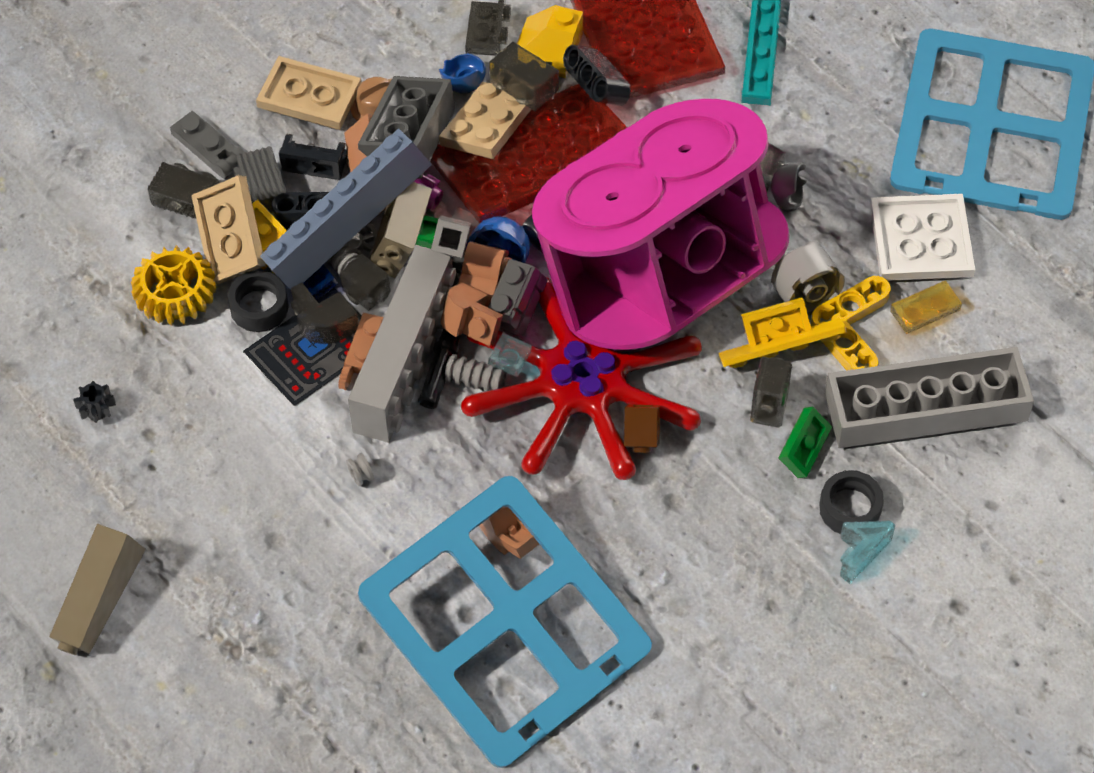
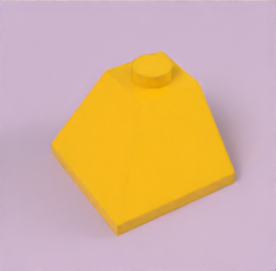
M554 5L527 17L509 64L521 68L546 70V61L552 62L553 75L566 78L568 71L563 64V55L568 46L573 44L579 45L583 35V12Z

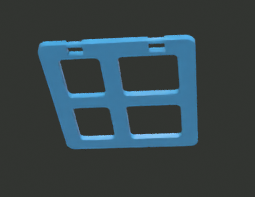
M931 28L923 30L919 35L891 170V185L895 189L918 194H963L964 202L1015 212L1018 210L1058 220L1068 218L1073 209L1093 84V59L1079 54ZM943 51L966 55L983 60L979 89L974 105L970 106L930 98L929 90L938 52ZM1010 63L1069 74L1071 76V84L1065 120L1058 122L998 110L997 103L1004 65ZM925 120L956 124L970 129L962 175L953 176L921 170L915 167L922 125ZM994 132L1059 144L1058 164L1054 188L1051 193L991 183L984 179L991 135ZM925 180L943 183V188L925 186ZM1019 197L1036 200L1037 205L1019 203Z
M505 476L499 479L363 581L358 589V598L362 605L487 760L497 768H505L512 764L542 738L551 733L611 685V683L646 657L652 647L651 639L523 484L513 476ZM504 507H508L513 511L553 560L552 566L518 591L511 589L469 537L471 531ZM446 552L452 555L492 604L493 611L443 650L435 652L390 599L389 594L439 555ZM569 584L576 587L618 639L616 645L583 670L575 667L533 615V611ZM513 631L556 682L558 690L506 732H499L454 677V672L505 632ZM614 656L620 666L607 676L600 666ZM533 721L540 730L525 741L518 731Z

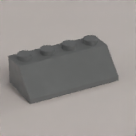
M393 76L358 143V149L366 156H369L388 136L392 135L399 128L430 162L440 141L439 135L447 127L455 110L451 79Z

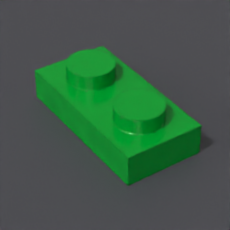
M813 406L803 408L778 457L797 478L808 476L832 429L828 421Z

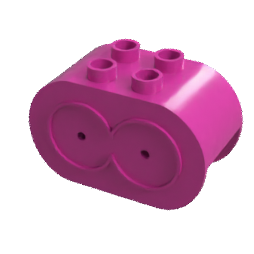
M693 99L670 104L649 113L628 128L621 130L613 138L579 160L572 162L545 183L535 198L532 218L563 318L574 335L589 344L607 349L628 350L654 345L674 335L771 268L781 259L789 244V228L782 212L768 201L760 163L767 153L769 141L766 127L756 113L741 104L721 99Z

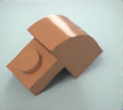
M460 282L449 289L440 322L442 327L455 337L463 333L487 346H491L496 342L503 315L485 306L487 294Z
M508 507L500 509L479 525L488 540L504 555L510 552L521 559L539 545L537 540Z

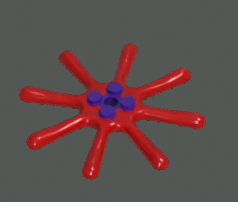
M546 277L548 281L543 292L540 293L539 304L558 339L556 347L552 349H539L501 331L498 332L496 342L491 346H487L467 336L471 342L537 366L540 370V376L532 381L469 395L461 402V410L466 416L475 417L532 398L543 396L551 399L555 408L521 461V467L524 472L531 475L539 474L543 470L568 418L574 413H586L594 421L615 477L619 480H629L635 475L636 468L608 413V407L618 401L635 405H660L661 419L689 431L697 429L701 423V416L696 410L632 387L626 382L625 377L634 370L697 356L702 351L701 341L696 336H685L631 354H619L612 349L589 344L578 338L569 329L563 318L552 280Z

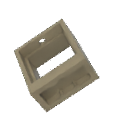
M412 182L386 206L367 268L373 269L383 276L393 278L398 276L414 250L432 191L431 188Z

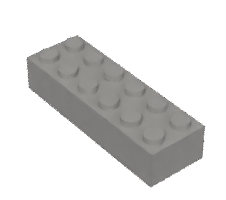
M419 245L415 246L348 398L353 433L389 443L393 432H399L403 421L402 411L405 406H410L412 402L414 383L416 380H421L425 370L424 360L427 354L431 355L433 352L437 329L443 328L440 321L449 289L455 286L456 268H453L452 255L431 251L430 248Z
M1018 347L828 373L825 387V397L838 448L1026 422L1029 420L1034 404Z

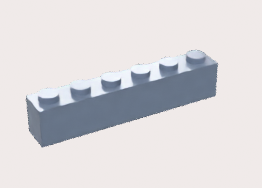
M398 128L376 150L365 157L352 172L341 179L327 195L318 200L302 218L294 222L290 229L277 241L271 243L260 257L294 292L432 164Z

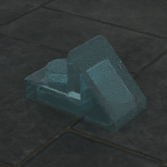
M891 521L845 522L842 526L840 537L850 547L840 559L842 562L840 577L851 584L892 541L895 524Z

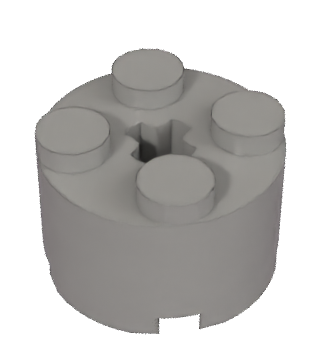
M810 241L790 253L785 252L781 259L774 264L775 268L771 275L773 287L784 302L802 297L808 316L812 315L815 308L828 301L835 292L839 295L843 290L845 283L843 274L825 249L816 241Z

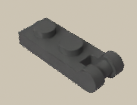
M193 110L170 127L171 135L223 179L232 174V169L238 165L236 156L244 153L240 147H235Z

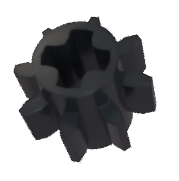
M92 381L84 387H79L80 397L74 398L73 401L76 409H79L82 420L88 417L97 423L98 420L111 416L109 407L115 406L116 402L107 384L101 386Z

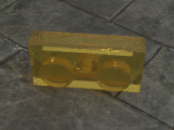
M945 280L891 304L890 312L904 332L909 334L960 311L962 303Z

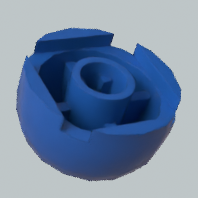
M500 216L483 220L472 231L466 244V248L468 242H476L509 250L508 258L525 264L530 251L529 238L524 228L515 220Z

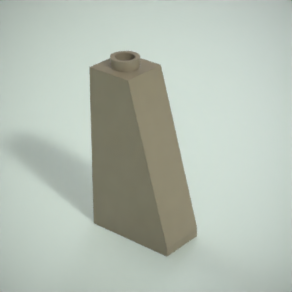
M97 523L49 636L59 643L57 649L74 656L77 655L78 650L90 654L145 552V548L128 534Z

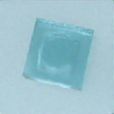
M503 333L489 357L488 364L518 377L531 353L532 346Z

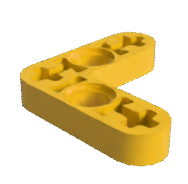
M871 276L819 305L812 313L811 326L821 324L820 318L824 320L840 318L845 324L847 332L840 334L839 338L851 340L853 343L851 347L841 348L836 344V340L822 343L846 371L866 368L864 366L857 367L858 360L863 365L868 363L869 367L878 366L876 354L853 329L851 324L876 311L888 302L891 288L889 282L883 277ZM870 290H881V295H879L877 292L870 294ZM847 301H853L858 304L859 309L847 311L843 308L842 304Z

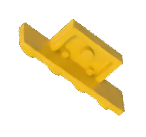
M801 297L741 314L748 344L725 350L718 354L723 367L738 368L748 363L747 360L758 357L760 359H770L777 356L779 351L786 349L793 351L801 350L808 347L809 343L818 340L822 342L836 340L840 337V334L847 331L845 324L840 318L810 326L805 302Z

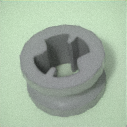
M362 453L357 455L356 460L351 458L346 460L348 470L357 486L363 485V481L366 479L369 481L374 480L371 467Z

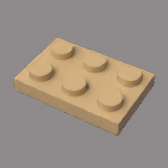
M278 56L256 99L257 107L340 130L355 101L357 89L362 82L361 78Z
M482 82L439 135L440 145L493 159L536 104L535 94Z
M235 176L191 195L204 256L210 263L209 268H212V271L215 273L213 280L216 284H221L246 272L266 266L260 257L263 251L246 176Z

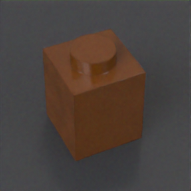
M628 404L625 407L624 446L632 447V452H652V447H657L660 444V405Z

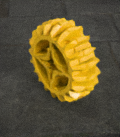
M177 245L173 251H168L163 246L162 253L156 254L152 251L150 260L142 258V267H135V276L131 278L133 299L136 301L140 312L144 311L148 319L154 317L158 324L164 319H167L171 326L174 320L178 319L184 324L186 317L189 316L196 320L197 311L206 313V304L213 303V294L216 293V283L213 280L215 273L212 271V268H209L210 263L207 259H203L200 252L193 254L189 247L182 252ZM195 277L197 283L192 289L189 286L191 285V280ZM155 282L158 283V285L156 286V290L153 293H151L150 290L152 285Z

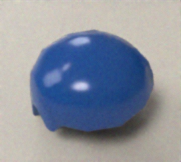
M467 53L457 55L451 60H445L444 67L439 69L442 79H451L452 91L460 94L471 93L483 82L486 75V66L478 56Z

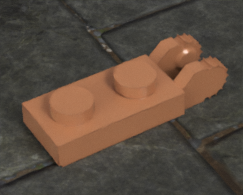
M363 312L339 377V389L347 390L353 373H360L384 317Z

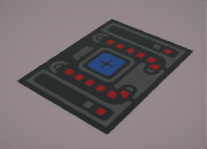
M333 288L243 350V352L290 403L296 406L341 374L362 315Z

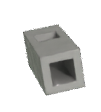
M440 216L431 251L462 258L471 223Z

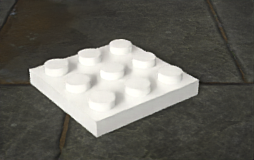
M963 194L871 198L870 210L880 277L885 278L887 281L974 277L975 265Z

